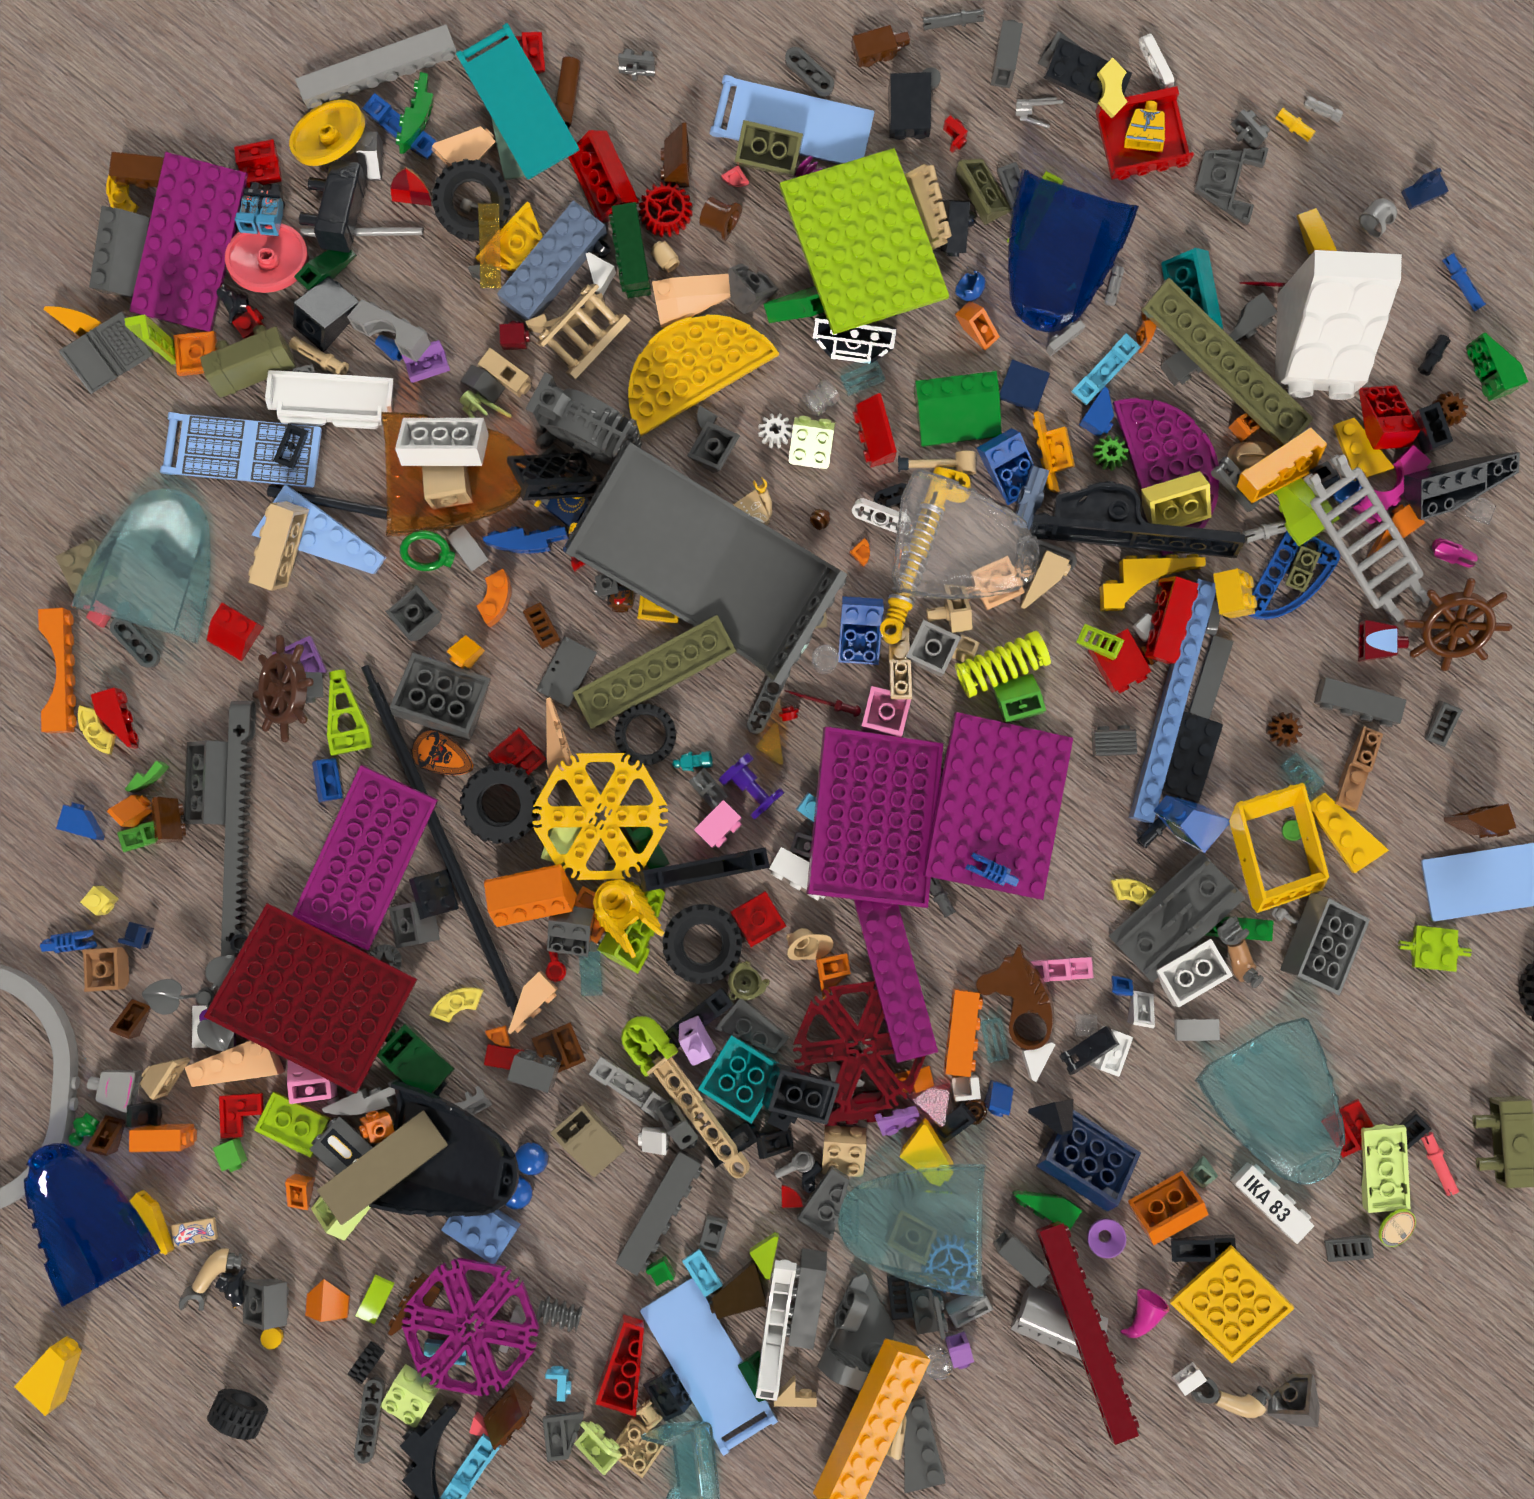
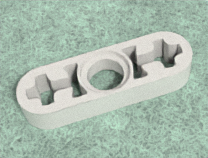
M1149 33L1139 38L1140 49L1159 87L1166 89L1174 86L1172 72L1153 35Z
M864 498L856 500L852 508V513L856 518L897 534L905 533L910 525V519L906 514ZM861 506L864 507V511H860ZM876 513H884L886 515V519H878L876 517ZM899 521L903 522L902 526L898 525Z

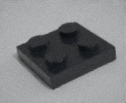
M447 869L409 879L420 920L459 909Z

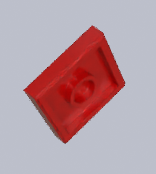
M766 891L730 911L750 947L787 927Z

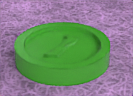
M1290 820L1283 824L1282 835L1285 839L1296 841L1301 838L1297 821Z

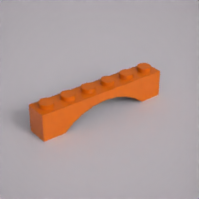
M65 608L38 609L39 631L50 644L56 664V680L53 692L41 711V732L49 734L74 732V727L77 724L76 716L74 715L76 697L73 694V686H75V676L73 674L75 658L72 654L74 636L71 628L74 618L71 611Z

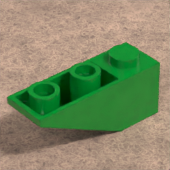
M816 286L763 303L769 323L812 317L825 312Z
M1013 1191V1195L1016 1197L1015 1201L1024 1208L1027 1205L1034 1209L1033 1213L1043 1220L1045 1217L1052 1221L1051 1224L1058 1221L1062 1222L1064 1226H1068L1069 1230L1082 1212L1077 1205L1062 1195Z

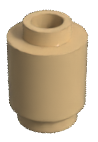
M659 241L651 248V256L668 273L676 269L680 264L677 254L666 241Z

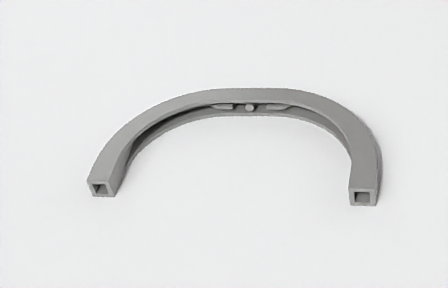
M0 964V989L19 998L36 1014L46 1030L53 1054L51 1109L46 1137L37 1156L26 1170L12 1182L0 1188V1209L21 1200L38 1188L50 1176L61 1160L69 1143L68 1138L73 1130L75 1110H77L79 1103L76 1096L80 1085V1078L78 1077L77 1042L69 1018L60 1003L41 983L31 976L12 967Z

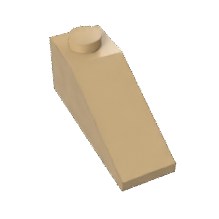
M1045 550L1020 607L1023 609L1027 608L1059 582L1063 575L1067 576L1071 565L1068 564L1070 560Z

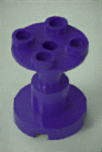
M748 752L735 765H732L719 778V781L725 786L732 780L742 792L746 789L760 804L750 815L755 820L785 792L779 788L770 797L755 781L758 777L748 768V765L754 760Z

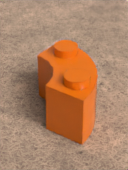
M504 569L485 578L487 593L483 601L477 605L480 614L489 627L500 621L506 613L512 594L511 582Z

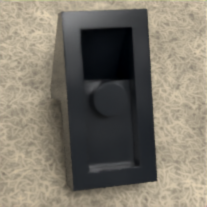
M790 1128L786 1132L783 1130L763 1132L759 1134V1137H756L759 1159H766L794 1149Z

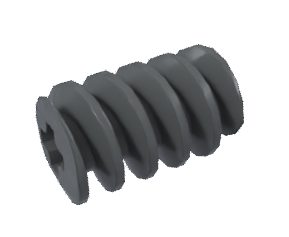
M548 1296L545 1301L541 1300L536 1319L538 1322L543 1317V1324L545 1325L551 1320L552 1327H555L559 1322V1329L561 1330L567 1325L568 1332H571L575 1327L576 1332L583 1310L582 1306H580L575 1311L574 1304H571L567 1309L566 1301L561 1306H558V1299H555L551 1304L550 1296Z

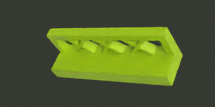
M144 314L124 318L125 326L151 349L158 352L172 365L176 364L174 340Z

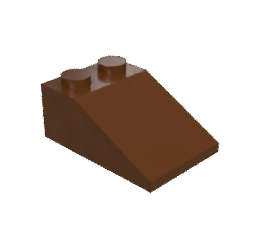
M687 123L680 124L664 140V148H661V161H664V167H661V180L665 181V186L670 181L672 187L676 184L679 187H690V148Z
M153 797L151 806L156 844L182 841V836H186L185 823L181 824L180 816L184 815L183 803H178V798Z

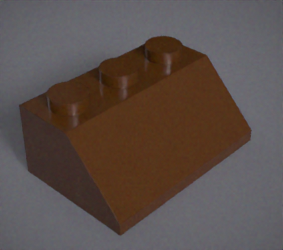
M1509 803L1481 806L1444 817L1446 823L1471 836L1479 835V838L1510 834L1509 830L1517 828Z

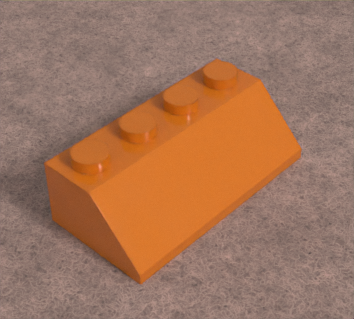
M561 864L484 881L487 910L496 927L572 912L577 897Z

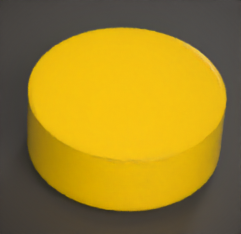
M279 1327L267 1329L262 1332L260 1340L265 1348L275 1349L282 1343L284 1335Z

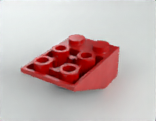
M1397 386L1360 388L1359 395L1365 433L1372 448L1377 450L1410 447L1421 429Z

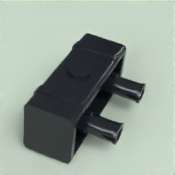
M334 160L330 162L326 179L313 177L308 179L309 190L323 191L318 215L301 212L299 224L315 227L314 233L322 249L347 253L351 250L366 186V178L360 163Z

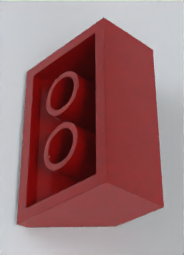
M878 393L856 404L855 411L852 412L855 424L859 423L860 431H858L860 443H864L866 450L863 451L865 462H869L870 468L894 462L897 453L882 395Z

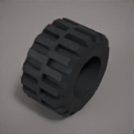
M222 1389L218 1391L207 1415V1421L213 1428L226 1436L250 1440L258 1435L269 1410L265 1403L250 1393L237 1389Z

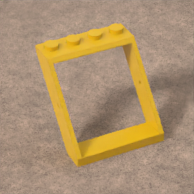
M1303 783L1290 785L1278 791L1274 790L1262 796L1258 795L1252 799L1240 801L1234 806L1229 823L1251 905L1257 913L1324 889L1329 873L1307 790ZM1293 806L1311 876L1265 891L1246 821Z

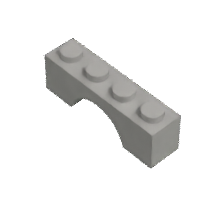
M361 299L347 316L352 327L368 337L382 331L395 333V344L400 353L415 362L419 360L431 345L427 337L428 334L423 328L411 325L404 318L399 319L395 317L392 312L380 309L373 302L369 303Z

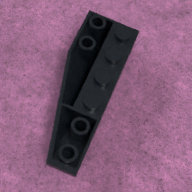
M1520 452L1473 458L1404 475V496L1419 520L1454 511L1519 473Z

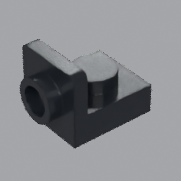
M153 1102L127 1105L126 1126L130 1128L149 1124L160 1126L162 1106Z

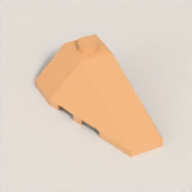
M729 274L676 277L652 282L661 328H665L676 321L699 315L709 307L731 297Z
M550 697L546 699L548 766L546 774L548 779L557 764L562 771L565 770L561 766L562 760L567 766L573 763L570 758L572 753L553 699ZM560 779V780L557 781L556 784L565 782V781H567V780H565V779Z

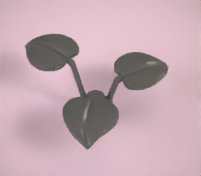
M238 954L219 956L211 960L206 967L205 975L207 980L214 984L211 987L201 988L198 993L180 995L182 986L179 982L173 979H163L150 984L142 992V996L152 1010L162 1015L171 1014L176 1011L180 1005L179 999L196 998L197 1002L201 1005H206L208 1010L210 1003L215 997L214 989L216 986L220 988ZM209 1019L202 1020L197 1026L198 1037L207 1047L217 1051H226L228 1049L234 1032Z

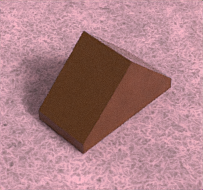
M131 999L109 1031L127 1039L139 1037L151 1010L150 1006Z
M105 1115L87 1145L86 1151L104 1156L118 1152L126 1121Z

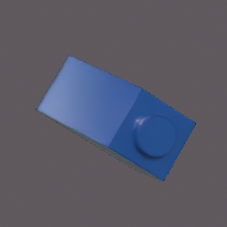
M1104 386L1079 424L1098 438L1103 433L1107 435L1113 426L1111 420L1114 417L1107 387Z
M72 802L71 806L63 805L56 829L95 840H104L105 836L92 812L84 809L85 805Z

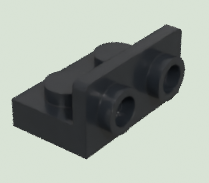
M671 1366L666 1368L662 1374L647 1380L643 1384L664 1422L683 1414L692 1404L689 1394L684 1389L678 1375Z

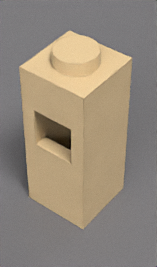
M491 348L488 349L478 363L481 369L487 371L519 398L531 388L532 381L530 377Z

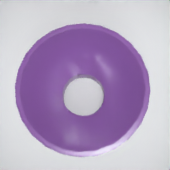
M1100 1219L1090 1226L1087 1241L1090 1249L1097 1256L1113 1258L1119 1255L1125 1248L1126 1233L1118 1222L1112 1219ZM1102 1230L1110 1232V1239L1107 1242L1099 1240L1098 1236Z

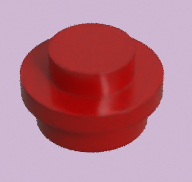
M791 705L781 708L782 712L778 713L782 721H789L798 718L797 713L799 709Z

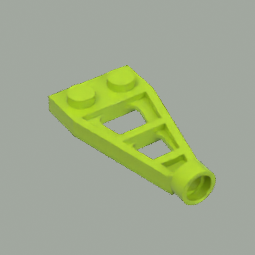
M345 670L329 672L327 739L331 756L373 748L369 726L347 682ZM345 693L350 706L349 708L338 710L336 707V696ZM346 713L351 714L356 722V728L340 732L338 730L339 716Z

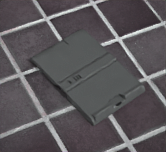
M122 311L59 350V353L90 394L153 356L147 345L125 326L124 318L126 316Z

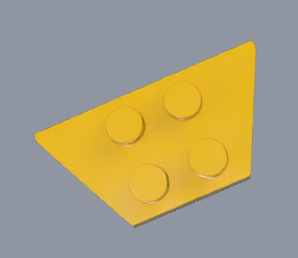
M528 201L475 257L477 262L492 264L494 267L512 272L516 271L543 238Z

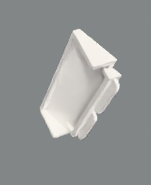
M268 370L265 400L268 410H277V417L283 424L323 426L326 422H332L336 427L377 429L379 425L382 426V417H392L394 381L393 378Z

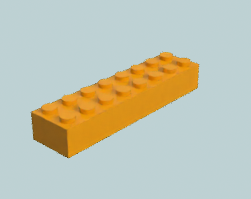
M885 1338L813 1491L817 1499L866 1498L930 1362V1359L917 1346Z

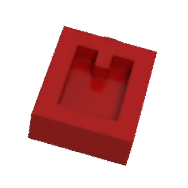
M249 305L246 306L248 311L232 322L244 339L255 335L253 333L255 326H265L261 321L264 317L257 308L253 310Z

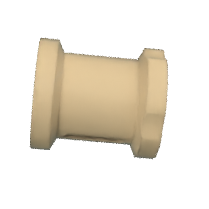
M650 1400L644 1402L636 1409V1414L640 1415L646 1423L647 1430L655 1427L663 1419L654 1410Z

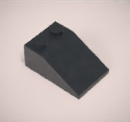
M774 1063L762 1104L768 1111L827 1125L840 1084L794 1067Z

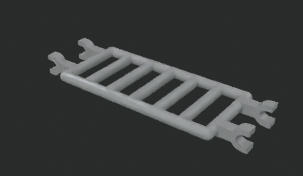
M1336 454L1330 461L1342 476L1340 480L1325 490L1317 473L1314 475L1309 474L1303 478L1316 496L1310 501V505L1372 607L1378 609L1383 606L1389 621L1395 620L1399 622L1404 616L1392 601L1399 593L1409 587L1416 602L1421 600L1422 603H1425L1430 599L1418 581L1423 577L1424 573L1362 469L1357 467L1351 470L1344 454L1340 456ZM1357 478L1362 488L1326 514L1320 503ZM1367 495L1372 506L1336 531L1331 520ZM1378 513L1383 523L1347 548L1341 538L1372 515ZM1388 530L1393 540L1357 565L1352 554ZM1398 546L1403 557L1367 582L1362 572ZM1408 563L1413 574L1383 596L1377 598L1372 589Z

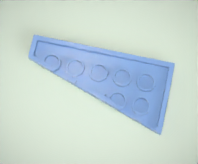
M284 485L273 503L287 501L309 509L298 547L299 551L371 574H376L387 558L288 485ZM265 515L252 533L253 536L261 538L259 533L262 526L265 525Z

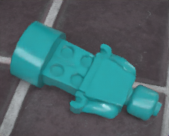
M710 751L702 752L699 755H692L693 753L689 752L682 755L680 760H674L672 763L674 768L681 767L683 771L694 772V767H713Z

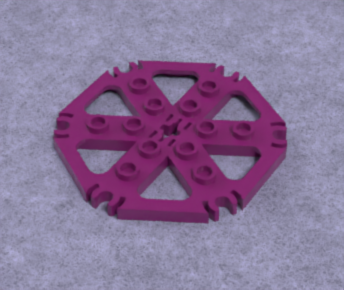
M464 1258L453 1259L451 1261L452 1269H448L445 1262L441 1266L438 1265L406 1305L410 1306H406L404 1311L409 1312L411 1318H403L402 1323L404 1324L402 1328L418 1373L425 1367L426 1369L422 1372L421 1377L423 1378L427 1373L433 1376L429 1383L430 1385L439 1379L435 1388L483 1397L484 1394L486 1396L490 1394V1385L495 1387L496 1392L500 1391L501 1385L503 1390L536 1349L537 1342L531 1341L530 1336H538L540 1327L524 1282L522 1281L516 1287L515 1285L519 1282L520 1277L518 1276L513 1281L508 1278L512 1271L511 1269L502 1275L503 1270L507 1266ZM468 1270L487 1272L494 1276L493 1284L476 1304L465 1276ZM437 1281L443 1282L452 1311L428 1307L423 1303V1297ZM516 1295L519 1297L526 1316L524 1323L519 1324L492 1319L510 1296ZM477 1318L478 1320L474 1326L476 1331L470 1330L464 1335L468 1327L466 1323L471 1324ZM425 1330L446 1334L449 1337L433 1356L427 1357L422 1352L417 1331ZM489 1343L519 1348L520 1355L506 1371H501L496 1365ZM465 1350L477 1379L475 1382L455 1380L448 1375L449 1369Z

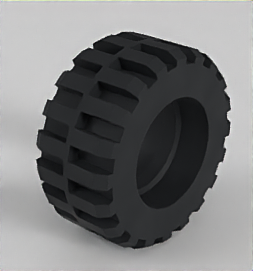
M497 763L480 769L467 780V784L463 786L461 791L463 794L460 797L459 804H462L460 813L461 816L464 815V824L472 829V834L475 836L479 835L481 840L485 842L488 840L492 841V844L502 842L506 844L522 838L534 826L533 821H538L537 819L540 815L539 813H533L534 809H541L539 806L533 807L540 795L539 785L536 786L535 779L532 775L529 776L525 769L522 767L518 768L514 764ZM495 784H506L512 787L519 796L520 810L516 817L508 822L492 820L483 809V795L489 787Z

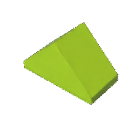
M776 1232L751 1247L749 1252L764 1277L769 1280L779 1233Z

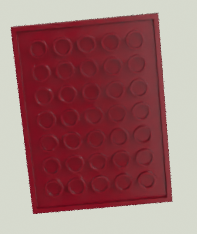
M266 903L204 1017L357 1094L418 979Z

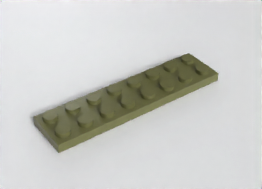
M716 615L574 691L573 695L590 728L594 729L619 716L631 707L645 702L737 651L721 620Z

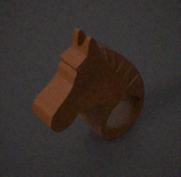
M1019 944L1014 954L1005 955L999 967L982 973L977 980L976 987L982 995H991L994 992H998L1001 995L1013 997L1014 1002L1009 1022L1010 1036L1019 1047L1035 1050L1044 1046L1051 1036L1054 1024V1006L1042 976L1036 967L1024 957L1022 945ZM1028 1011L1030 1013H1038L1046 1023V1035L1035 1041L1024 1039L1017 1032L1015 1026L1018 1016L1028 1013Z

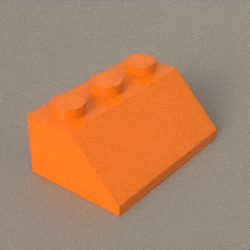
M1183 1171L1128 1200L1131 1209L1153 1246L1209 1215L1204 1201Z

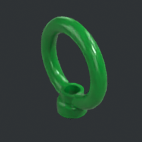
M431 531L413 532L406 536L400 545L402 560L409 567L419 571H432L443 565L450 568L455 558V552L450 551L446 540L439 534ZM419 539H429L435 541L440 546L441 551L436 561L420 563L410 557L408 553L409 545Z

